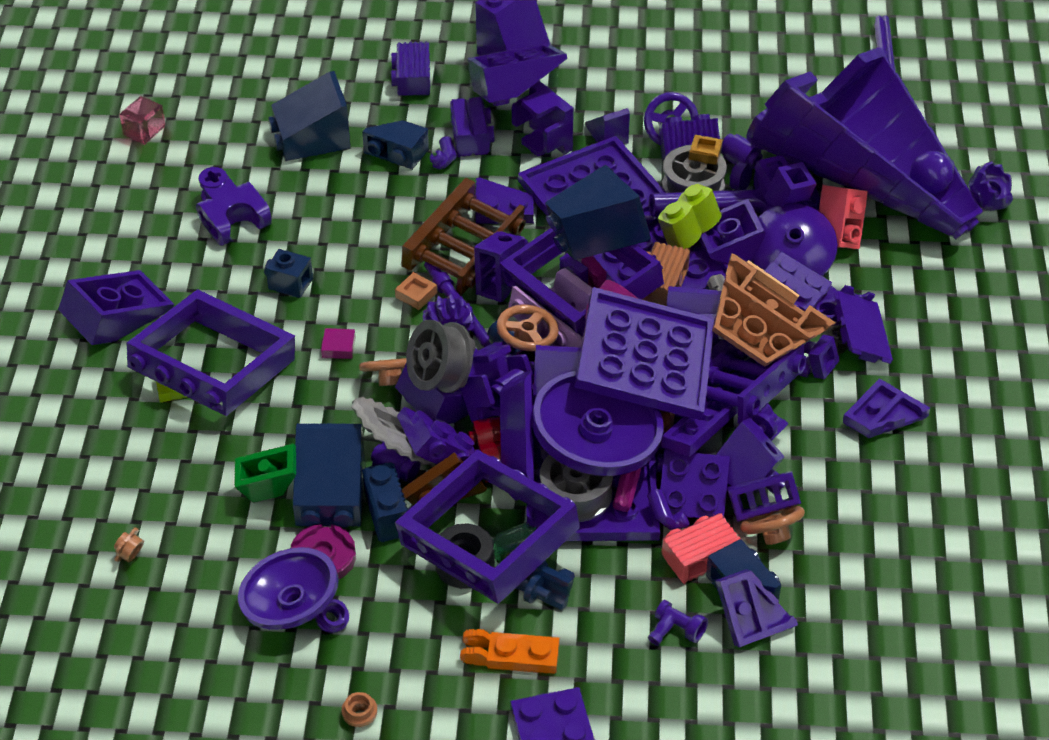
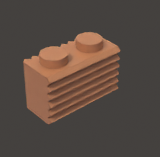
M656 242L652 251L646 252L650 255H655L656 259L663 266L664 284L642 300L667 306L668 286L682 287L689 269L690 250L688 248H678L676 245L672 247L670 244L666 245L665 243L660 244Z

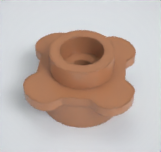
M136 527L130 534L124 532L114 545L117 553L114 559L116 562H119L121 559L128 563L131 562L143 547L144 540L137 536L139 529Z

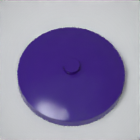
M577 370L561 374L548 381L541 388L536 396L532 411L533 431L544 450L563 465L586 474L616 476L638 470L646 465L656 454L664 427L660 410L574 388Z

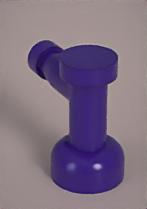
M663 600L655 613V618L660 621L657 623L654 631L649 634L648 640L654 645H659L663 637L675 624L685 630V636L688 640L697 643L703 637L709 620L699 614L689 617L673 608L671 602Z

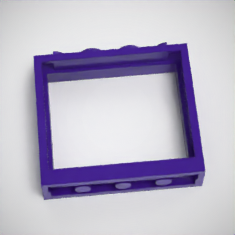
M550 228L499 263L504 282L511 289L517 286L583 337L586 309L579 312L532 275V273L562 253L553 241V237L556 235ZM639 244L608 251L636 272V274L620 285L637 298L642 300L664 284L663 266L660 264V261L656 259L655 255H650L643 250Z
M198 289L126 343L128 368L224 416H228L295 360V335ZM196 321L262 354L226 383H223L158 351V349Z
M478 449L395 522L402 546L497 604L508 596L580 528L577 507L571 499L554 493L543 483H537L529 479L521 471L511 469L501 463L496 457L488 456ZM482 479L549 516L539 528L495 568L428 528Z

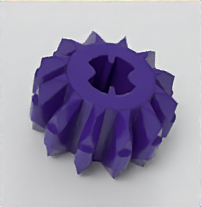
M451 293L444 299L438 296L437 302H428L427 309L423 310V321L436 320L442 325L449 322L459 323L466 328L468 333L474 329L475 323L470 303H466L462 296L454 299Z

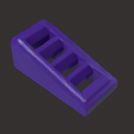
M792 471L727 487L737 522L801 504ZM778 483H785L788 499H782ZM770 485L775 497V502L771 503L765 488ZM753 490H759L763 505L756 506ZM739 494H746L750 508L743 509Z

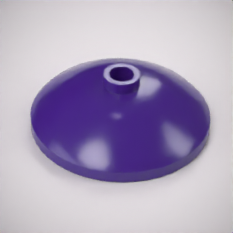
M795 203L782 207L774 206L758 217L766 236L752 259L753 264L765 270L782 251L822 277L829 271L837 253V236L833 226L822 213L807 205ZM796 233L800 238L792 239L790 234Z
M298 547L276 552L258 562L246 574L238 591L239 607L245 618L260 628L280 630L300 626L319 615L333 599L339 580L337 569L330 557L316 549Z

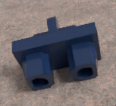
M545 560L516 588L524 592L523 599L530 604L539 599L563 610L567 606L575 574L565 568L556 571L548 567Z

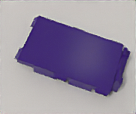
M845 285L840 291L834 292V297L837 301L834 309L837 321H841L840 333L843 344L848 343L849 351L859 354V359L872 363L882 360V362L891 364L893 358L878 303L872 301L875 294L867 292L863 295H857L853 292L854 287Z

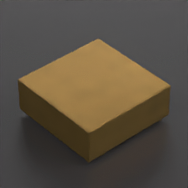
M695 135L689 152V160L717 165L723 140Z

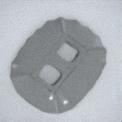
M359 397L352 401L351 408L357 414L363 427L368 432L373 433L375 440L382 441L387 449H394L400 456H407L411 461H418L422 465L428 464L431 467L436 465L415 455L397 418L399 412H396L393 407H384L381 402H374L372 398L365 399L364 397Z

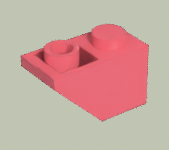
M822 185L819 212L833 226L837 236V247L860 249L868 191Z

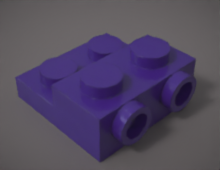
M782 251L774 262H771L765 269V272L800 295L794 305L803 311H806L809 305L816 308L832 285L831 281Z
M404 406L397 415L415 455L437 465L455 452L465 461L475 452L474 442L467 434L463 432L456 433L449 424L438 420L434 421L423 411L418 410L415 412Z

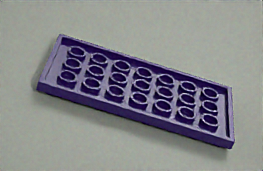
M617 136L518 173V182L527 193L533 195L535 203L548 216L545 202L606 164L640 197L651 239L638 243L641 248L651 252L656 242L668 245L658 217H652L649 212L650 194L667 192ZM700 237L693 246L688 248L690 250L689 269L682 287L710 290L707 283L709 278L717 274H722L725 278L729 263L711 259ZM609 252L593 255L606 271V280L622 284L636 274L635 271Z

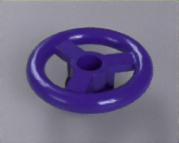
M667 92L655 97L648 104L644 114V127L651 140L661 146L660 136L654 130L652 121L658 122L660 126L661 123L666 122L665 119L668 115L673 117L681 116L686 109H688L691 120H693V116L698 115L694 103L688 97L676 92ZM665 101L680 102L675 110H665L661 114L654 112Z

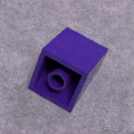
M478 0L475 2L478 55L481 56L545 43L551 45L536 0Z

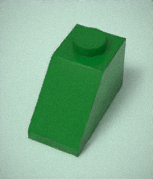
M293 443L235 458L234 487L253 503L283 496L296 476V445Z

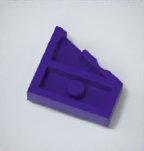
M879 378L844 414L842 423L867 438H871L926 419L929 416L930 407Z

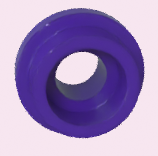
M332 599L329 605L315 617V620L323 631L337 633L347 626L349 611L343 602ZM326 613H333L336 616V621H330L326 617Z

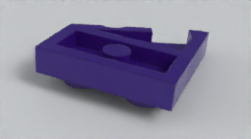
M476 178L477 200L508 215H511L521 204L525 206L524 220H526V223H534L532 194L483 178ZM476 212V224H500Z
M745 569L715 580L734 646L742 647L798 626L797 620L783 609L778 603L779 600L762 586V582L751 570Z

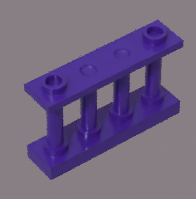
M722 339L711 348L706 399L738 407V424L748 418H752L804 371L807 362L806 356H804V344L772 362L773 365L771 367H764L761 364L744 360L750 356L725 339ZM735 370L757 376L758 378L751 380L729 374V372ZM721 384L743 390V392L736 394L714 388L713 386Z

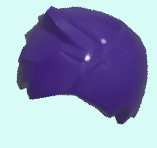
M990 161L976 168L969 181L968 188L982 209L988 211L1004 209L1013 201L1011 194L1012 178L1010 174L1004 173L1001 164L994 165Z

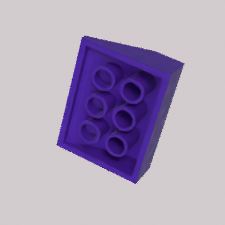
M547 43L467 58L473 91L489 103H493V106L509 104L511 98H517L568 59L567 53Z

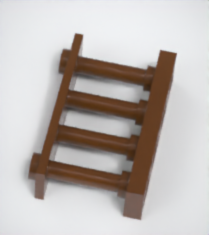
M465 178L404 243L401 266L410 271L419 262L425 261L456 277V291L460 296L468 288H473L476 285L474 247L446 234V232L451 227H458L482 240L494 234V232L462 217L465 211H476L502 224L496 232L502 231L518 236L526 224V220H524L525 206L520 204L511 215L476 199V195H474L476 182ZM442 244L471 260L463 268L430 250L434 245Z

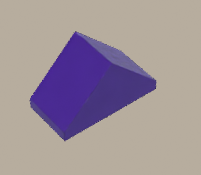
M628 108L585 122L586 128L597 143L613 136H617L623 144L629 143L630 112Z

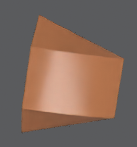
M732 253L712 329L717 335L765 367L834 326L836 322L809 305L806 311H803L754 278L758 270Z

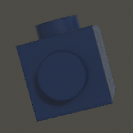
M278 249L273 258L266 262L264 268L268 289L301 298L313 280L311 258Z

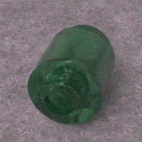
M525 522L497 533L496 538L493 539L496 562L500 564L537 527H532L529 523Z

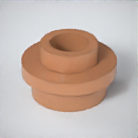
M363 692L351 694L342 705L343 719L354 727L369 725L377 716L375 700ZM357 710H364L362 713H355Z

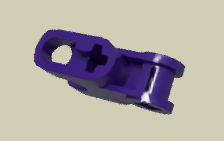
M209 167L201 171L198 179L203 189L201 191L202 201L196 204V210L201 222L220 246L233 241L230 237L231 225L235 222L248 221L253 223L258 229L272 224L268 204L250 182L236 186L226 174V171L219 167Z

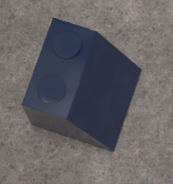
M335 71L322 75L271 105L273 116L268 117L271 133H276L274 135L277 151L282 150L285 161L351 148L347 104Z
M606 164L545 202L549 214L546 216V220L556 235L553 237V241L560 252L564 253L566 251L574 260L635 245L651 239L639 195Z
M296 423V476L293 489L295 525L307 527L320 524L322 526L335 525L339 527L361 526L364 496L362 470L366 468L362 424Z

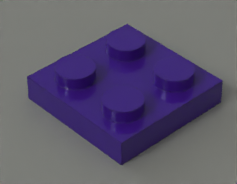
M579 687L510 701V709L519 740H595Z

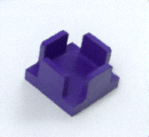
M539 80L529 88L527 96L512 104V124L518 127L529 121V127L534 131L522 137V144L536 156L550 153L555 149L564 155L573 150L574 108Z
M504 341L492 343L473 354L472 367L467 383L461 388L472 423L475 420L500 416V410H495L491 407L495 404L490 387L492 381L513 369H520L523 372L531 370L532 384H534V376L527 355H511L509 353L511 352L510 345H507Z

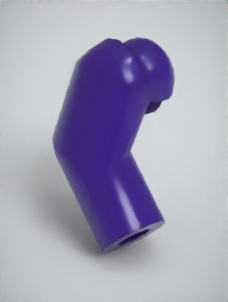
M661 489L651 491L647 495L655 518L667 529L672 531L677 528L685 529L689 527L690 523L685 512L679 511L673 515Z

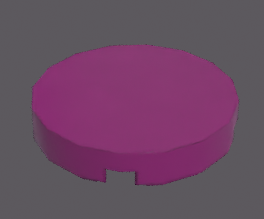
M322 524L313 525L302 530L291 543V548L306 547L325 553L333 561L339 579L345 577L352 570L356 561L355 541L349 532L339 526L331 525L330 528L322 527Z

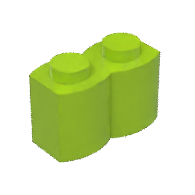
M697 183L686 188L678 201L667 205L658 216V221L667 244H670L672 247L676 245L678 248L686 249L693 246L700 239L702 233L713 228L719 222L722 215L712 188Z

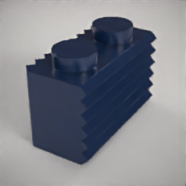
M389 462L366 467L362 470L364 493L378 541L384 542L398 539L399 535L395 522L408 511L407 503H405L404 493H402L401 483H399L398 474L396 473L395 464Z

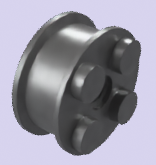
M686 145L672 150L665 157L663 163L665 175L662 181V188L667 193L684 192L686 188L697 183L712 188L713 191L725 190L723 178L725 177L727 166L721 154L717 165L689 160L691 145Z
M436 320L421 322L413 331L407 347L406 364L410 380L414 386L424 391H430L438 387L442 392L452 393L463 388L471 371L475 341L470 337L466 328L459 323L449 322L442 325Z
M551 455L547 456L543 461L540 469L541 483L554 493L562 497H568L576 504L579 522L594 519L609 507L612 500L611 484L613 476H597L579 472L563 465Z

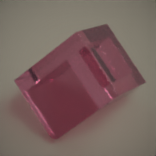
M143 96L138 97L119 114L123 135L144 145L166 125L163 106Z

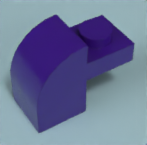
M783 155L758 160L754 167L767 188L764 198L773 207L804 202L810 198L816 186V182L803 162L788 165Z

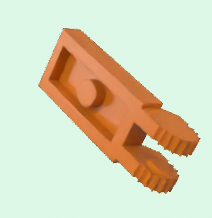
M469 629L463 634V643L470 646L461 649L460 658L463 663L487 666L488 669L555 674L557 672L559 637L491 632L490 634L483 629Z

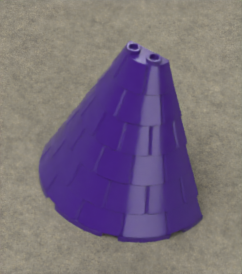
M881 47L858 54L821 93L808 97L805 94L818 81L811 71L785 80L764 104L767 108L755 116L749 126L746 139L754 147L777 156L783 155L786 161L793 164L803 162L806 168L814 172V174L847 188L868 191V198L883 203V206L913 217L918 222L945 233L955 240L964 233L967 234L978 225L979 221L976 218L983 213L956 166H954V180L944 191L934 195L911 179V165L918 155L931 150L940 151L948 157L950 156L946 153L933 129L927 124Z

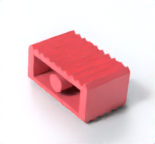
M722 513L712 517L703 516L690 527L683 530L677 528L670 531L662 541V556L681 582L685 584L687 581H692L693 578L697 579L699 575L703 576L706 573L709 555L740 540V536H737L733 527H730L729 522L723 518Z

